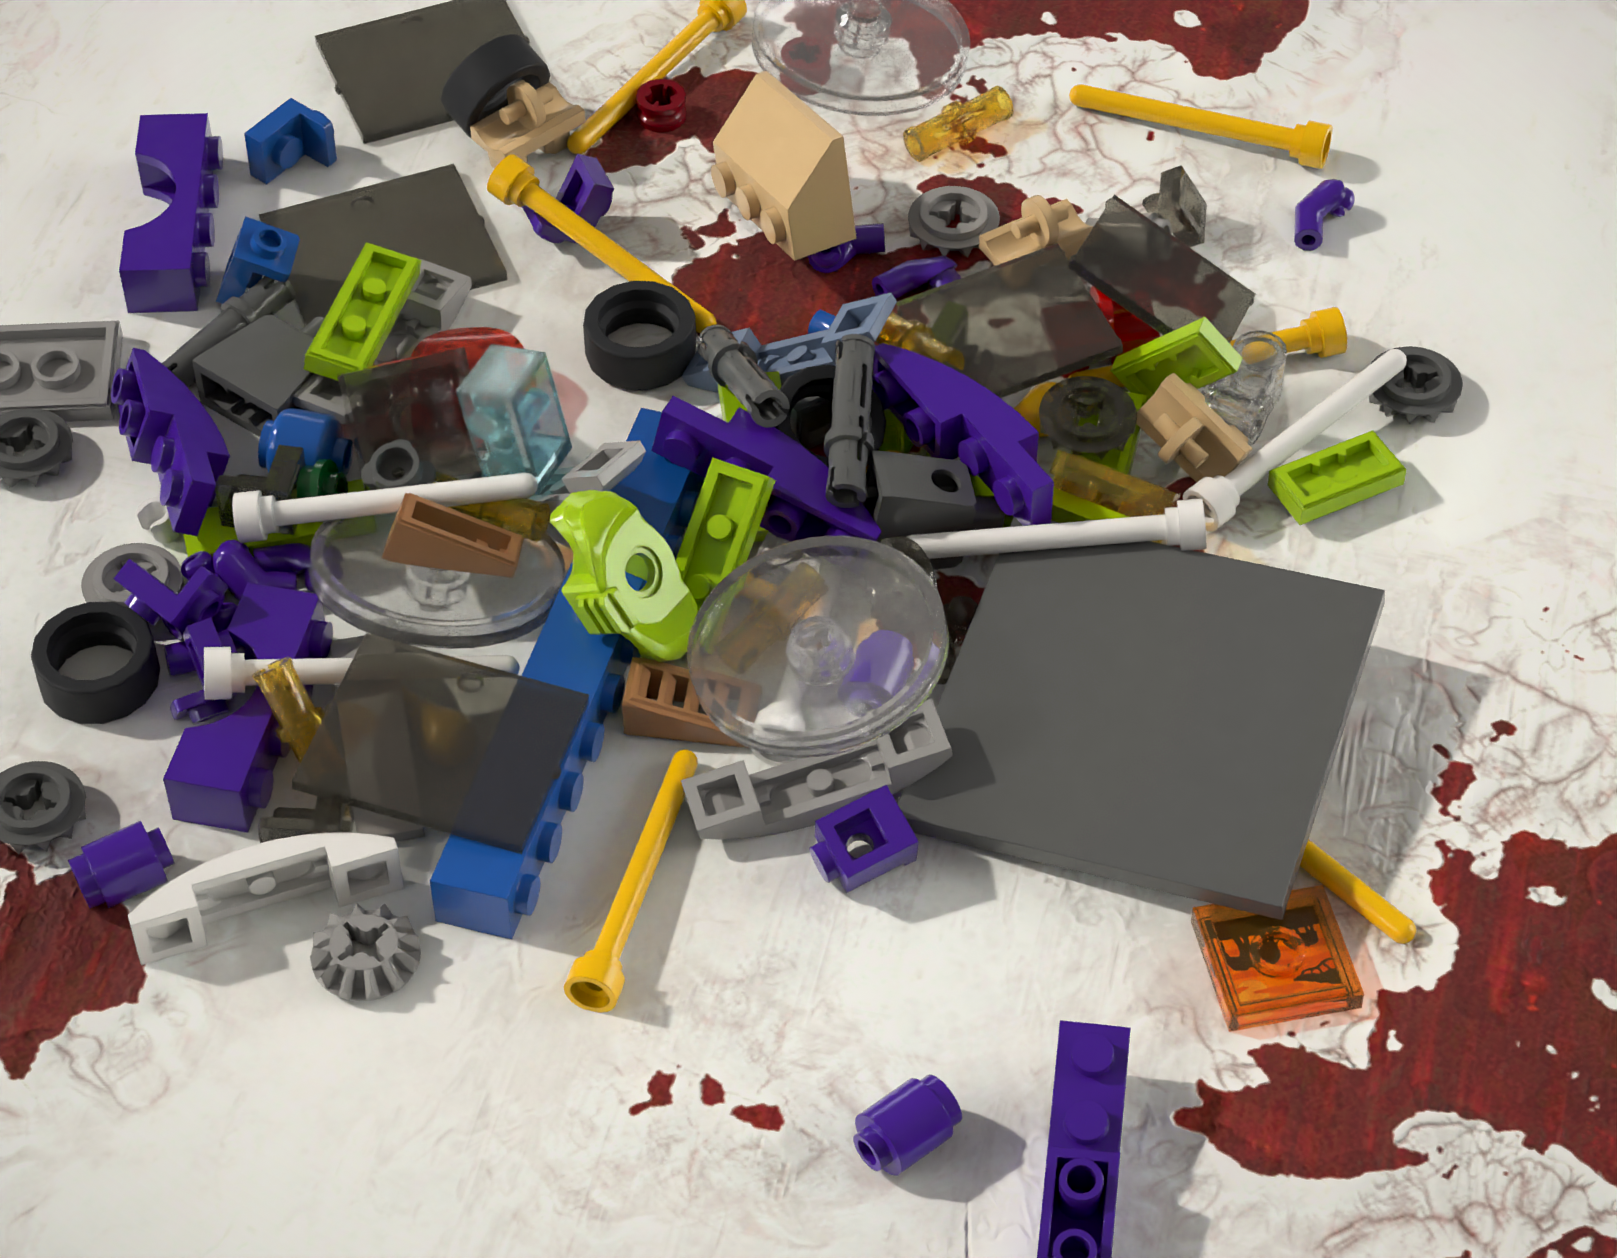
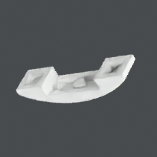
M350 832L306 834L251 845L207 861L159 888L128 914L140 964H148L208 946L203 928L204 924L327 888H333L339 907L404 889L398 847L395 839L374 834Z

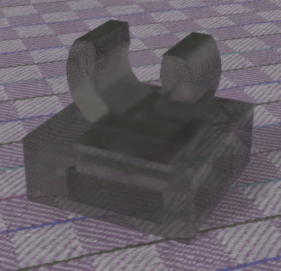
M1182 165L1161 172L1159 193L1152 194L1143 199V207L1148 213L1155 212L1158 218L1169 219L1172 233L1183 250L1204 243L1207 203Z

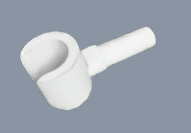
M217 491L213 503L221 499L219 491ZM160 497L149 498L138 506L136 514L141 527L146 530L150 529L157 542L168 544L179 537L180 533L173 532L167 507L161 505Z

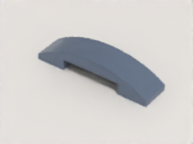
M887 293L846 303L840 308L829 329L765 345L760 344L750 328L733 331L732 334L739 344L741 341L747 343L756 353L758 366L764 372L779 371L781 386H783L788 377L806 367L819 365L836 366V341H842V336L861 334L875 342L897 301L892 293ZM697 350L684 371L682 378L688 386L718 392V383L710 375L708 362L702 358Z

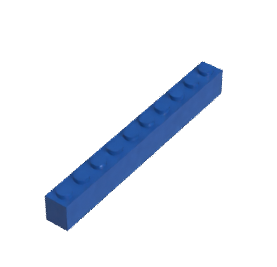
M641 408L626 441L640 440L646 453L637 468L610 491L630 501L638 508L645 521L655 528L668 543L676 560L683 541L682 535L685 528L688 527L705 478L684 467L677 466L668 459L651 451L662 412ZM573 561L430 879L436 922L512 939L522 915H532L540 893L541 881L539 874L545 862L552 864L555 861L562 840L561 822L566 811L574 812L579 805L584 784L582 772L587 761L595 762L601 752L604 740L603 723L608 712L616 713L620 707L625 687V678L623 676L628 664L631 665L632 657H641L635 645L620 633L590 635L561 591L571 574ZM625 571L628 584L636 591L643 589L647 581Z

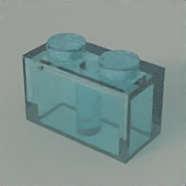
M491 344L456 391L483 477L530 473L538 482V488L534 495H540L572 449L546 352Z

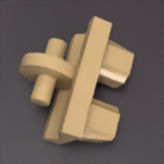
M519 80L507 88L509 105L471 125L470 131L471 139L488 152L490 164L494 169L505 157L511 154L517 155L528 164L527 155L537 149H540L545 154H556L567 148L570 131L585 123V111L581 106L567 102L550 82L535 90L529 83Z
M1034 195L1022 202V218L979 236V249L994 264L995 278L1009 293L1015 294L1031 287L1033 273L1048 267L1053 272L1064 273L1078 267L1080 252L1098 245L1099 232L1094 226H1089L1080 219L1067 198L1050 205L1042 196Z
M1175 373L1165 378L1153 396L1131 418L1161 447L1158 457L1168 464L1174 460L1196 482L1203 477L1213 478L1216 475L1225 477L1253 449L1248 445L1249 439L1234 424L1228 425L1205 403V396L1191 383H1185Z

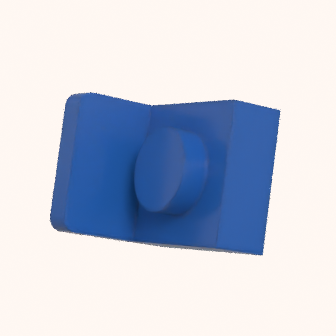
M293 98L288 99L244 133L250 175L266 185L286 169L293 167L304 155L326 167L331 166L337 161L332 122L320 111L312 110Z
M245 216L229 256L216 302L223 304L231 297L239 298L245 293L246 288L250 289L263 276L280 282H286L292 270L300 237L294 233Z

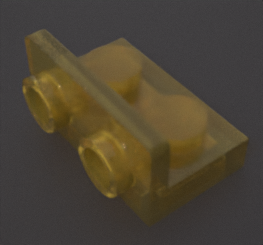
M1057 450L1049 473L1055 475L1053 479L1055 488L1129 517L1165 514V508L1177 506V501L1181 493L1066 450ZM1157 540V541H1151V542H1155V543H1160V544H1162L1163 540Z

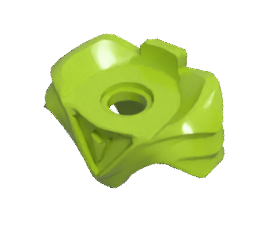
M586 490L571 493L551 513L549 520L570 544L573 551L572 571L566 584L561 589L572 609L590 635L620 633L639 650L641 658L656 660L659 663L666 660L680 659L687 652L696 637L699 627V613L690 589L682 580L677 562L668 543L655 528L645 521L635 505L615 492ZM625 571L646 580L647 583L640 591L634 590L627 582Z

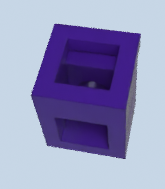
M887 785L815 821V838L818 843L809 847L813 861L827 883L838 878L846 893L902 864L906 866L917 860L919 841ZM855 841H864L871 846L873 851L859 858H854L849 854L847 848Z

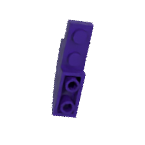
M885 343L875 346L872 389L881 400L883 409H889L903 424L910 441L918 448L923 447L931 457L951 460L959 457L960 461L967 465L969 474L978 476L993 492L1001 510L1007 515H1013L1022 526L1051 524L1054 481L1037 463L1039 432L1014 408L970 377L913 351Z
M133 348L126 369L119 368L116 371L111 388V401L113 404L118 405L120 413V435L126 436L131 460L151 464L152 471L158 473L161 484L160 503L162 506L167 507L173 532L198 536L207 508L212 507L230 454L215 422L187 386L147 351Z
M672 396L662 411L651 449L652 452L704 478L712 458L773 478L776 481L760 527L768 530L778 538L786 539L824 558L834 566L842 567L863 577L869 566L881 530L861 502H859L857 507L841 508L827 501L825 491L829 468L822 461L775 427H762L758 425L751 415L740 407L728 423Z
M1060 1020L1037 1258H1112L1130 1027Z

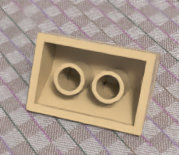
M768 71L756 74L713 141L716 164L711 167V176L718 194L722 198L727 197L739 208L744 219L753 221L764 232L771 244L776 243L794 261L856 239L843 135Z

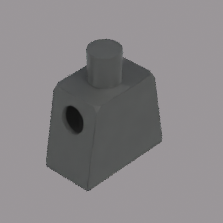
M264 315L192 360L200 402L260 437L266 421H274L283 410L288 408L305 410L294 405L293 395L314 374L303 370L305 354L325 318L315 317L299 330L274 315Z
M872 451L866 472V500L861 503L874 519L881 533L869 566L861 578L954 568L962 563L964 556L909 560L901 553L900 545L902 540L909 535L1003 528L1005 513L997 504L994 495L975 496L968 467L959 460L889 451Z

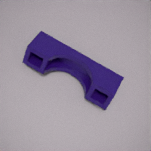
M208 113L140 115L135 156L143 195L164 201L169 206L162 214L150 222L124 231L119 273L128 313L198 311L200 287L210 286V260L208 253L205 252V247H214L215 242L213 214L209 213V208H218L219 205L218 178L213 172L223 168L221 136H212Z
M248 582L227 629L237 653H244L245 660L327 658L333 639V626L331 622L325 621L321 594ZM313 685L256 686L247 702L231 715L210 724L185 728L163 778L172 819L248 833L258 808L265 809L270 801L274 783L273 770L278 758H286L289 754L294 735V718L298 708H306L312 696Z

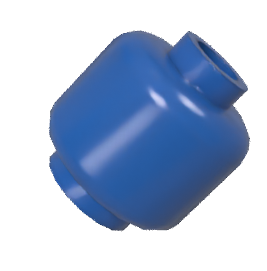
M288 408L280 412L274 421L268 420L263 426L258 446L259 466L267 469L269 478L279 487L297 489V480L302 467L314 465L319 459L333 460L339 472H343L345 475L348 474L351 467L353 441L344 438L342 425L334 415Z

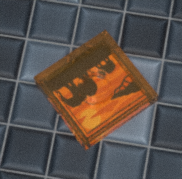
M1323 885L1292 890L1282 920L1217 904L1192 908L1191 924L1229 1032L1362 1008L1364 992Z

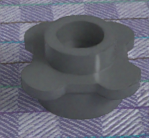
M399 439L382 445L374 452L370 462L363 466L361 478L368 487L386 489L433 483L436 478V470L430 461L419 459L416 450L409 441ZM399 470L404 471V475L402 477H393V474Z

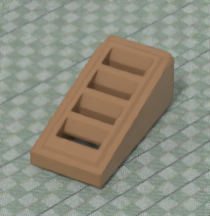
M405 493L389 532L381 559L406 565L513 578L518 566L524 538L522 535L412 493Z
M632 657L622 702L624 734L751 748L750 741L758 720L762 690L668 663ZM673 701L684 702L683 708L673 706ZM700 704L711 705L709 715L698 713ZM726 707L738 708L735 723L723 720Z

